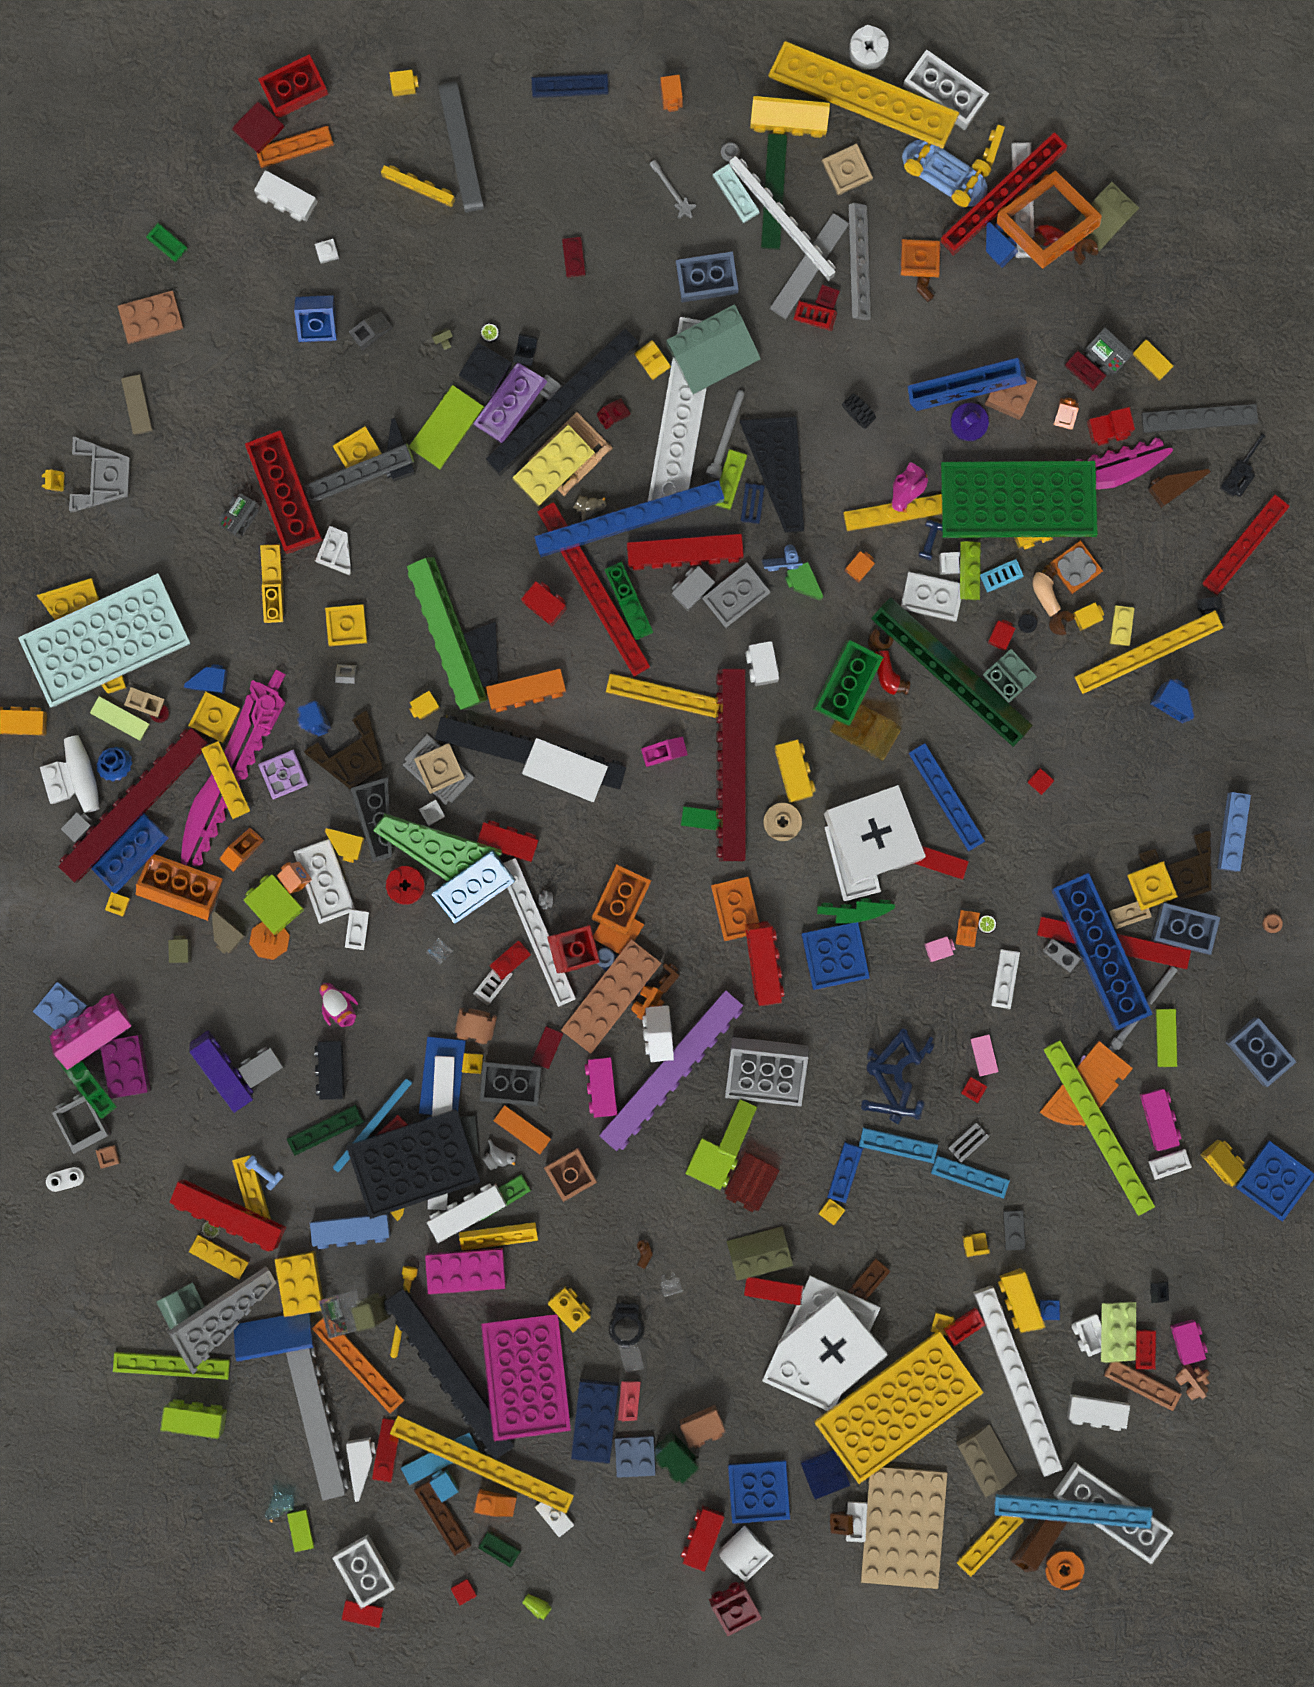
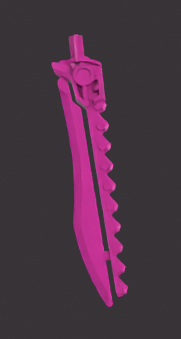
M1154 438L1149 446L1139 442L1133 450L1123 446L1118 454L1108 450L1102 458H1099L1098 455H1092L1088 461H1095V468L1129 457V461L1097 470L1096 490L1114 488L1141 476L1163 461L1172 453L1173 449L1166 448L1137 458L1138 454L1160 448L1164 445L1159 438Z
M275 670L268 686L259 682L256 683L254 680L251 681L250 690L252 693L246 696L241 714L224 751L232 769L252 726L250 714L253 709L251 717L254 728L233 772L239 787V781L245 780L248 777L247 765L252 766L256 762L254 752L260 751L263 748L262 736L267 737L271 733L270 730L273 729L286 704L280 693L277 692L286 674ZM212 774L194 798L185 825L181 864L186 866L189 864L200 837H203L192 865L200 867L203 864L202 852H208L211 849L209 839L210 837L215 838L218 835L217 823H223L226 820L224 810L227 808V805L222 797L207 831L204 830L221 794Z

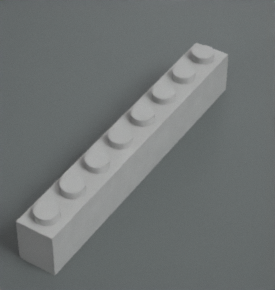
M315 1347L286 1352L322 1501L343 1496L347 1492L346 1489H349L347 1477H343L342 1470H344L342 1458L339 1459L337 1452L340 1451L338 1440H334L333 1437L335 1432L334 1423L329 1421L328 1417L330 1407L328 1402L325 1403L323 1395H326L324 1384H320L319 1376H321V1370L319 1365L315 1364Z

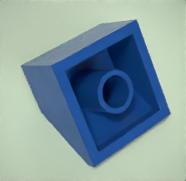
M334 295L295 297L294 313L298 342L337 340Z

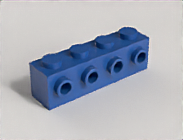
M315 701L297 708L300 717H297L301 728L318 737L329 733L328 729L332 727L324 706Z

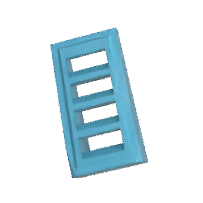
M1016 559L980 575L987 593L1024 577ZM1010 566L1013 567L1014 572L1016 574V576L1014 577L1010 571ZM1003 569H1005L1009 579L1007 580L1003 575ZM996 572H998V575L1001 579L1000 583H998L997 578L994 574ZM987 576H991L994 586L990 585Z

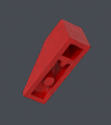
M382 1419L373 1469V1480L391 1482L393 1479L399 1438L391 1435L390 1432L396 1420Z

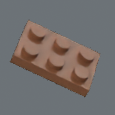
M173 291L118 306L129 344L184 329Z

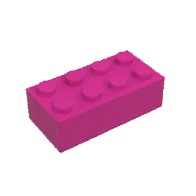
M113 993L109 996H104L99 1003L93 1007H88L83 1014L69 1020L61 1029L58 1028L53 1031L49 1036L53 1053L68 1070L131 1027L126 1008Z
M503 1248L437 1252L425 1255L428 1294L506 1288Z

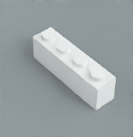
M489 1183L480 1188V1193L474 1195L472 1192L463 1197V1202L459 1204L454 1202L448 1205L445 1212L440 1213V1211H437L430 1215V1220H428L427 1224L436 1241L439 1243L505 1207L507 1203L497 1185L491 1186Z

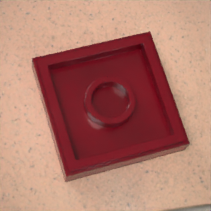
M257 102L231 129L259 154L285 126L264 106Z

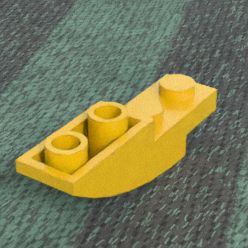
M280 544L260 545L264 623L283 622L284 598Z

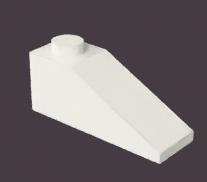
M371 1437L350 1440L346 1443L355 1502L361 1498L374 1457L373 1454H376L375 1442H371Z

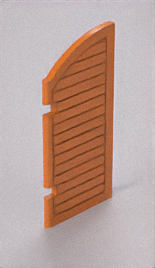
M1100 1041L1097 1042L1080 1065L1076 1067L1099 1109L1119 1086L1115 1080L1118 1077L1124 1080L1133 1069ZM1063 1084L1040 1111L1045 1117L1058 1123L1086 1125Z

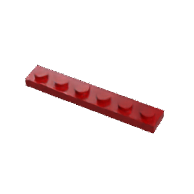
M1276 494L1273 495L1202 584L1217 596L1290 506Z

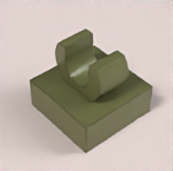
M448 327L431 335L435 345L441 342L444 350L451 348L448 339L453 336Z

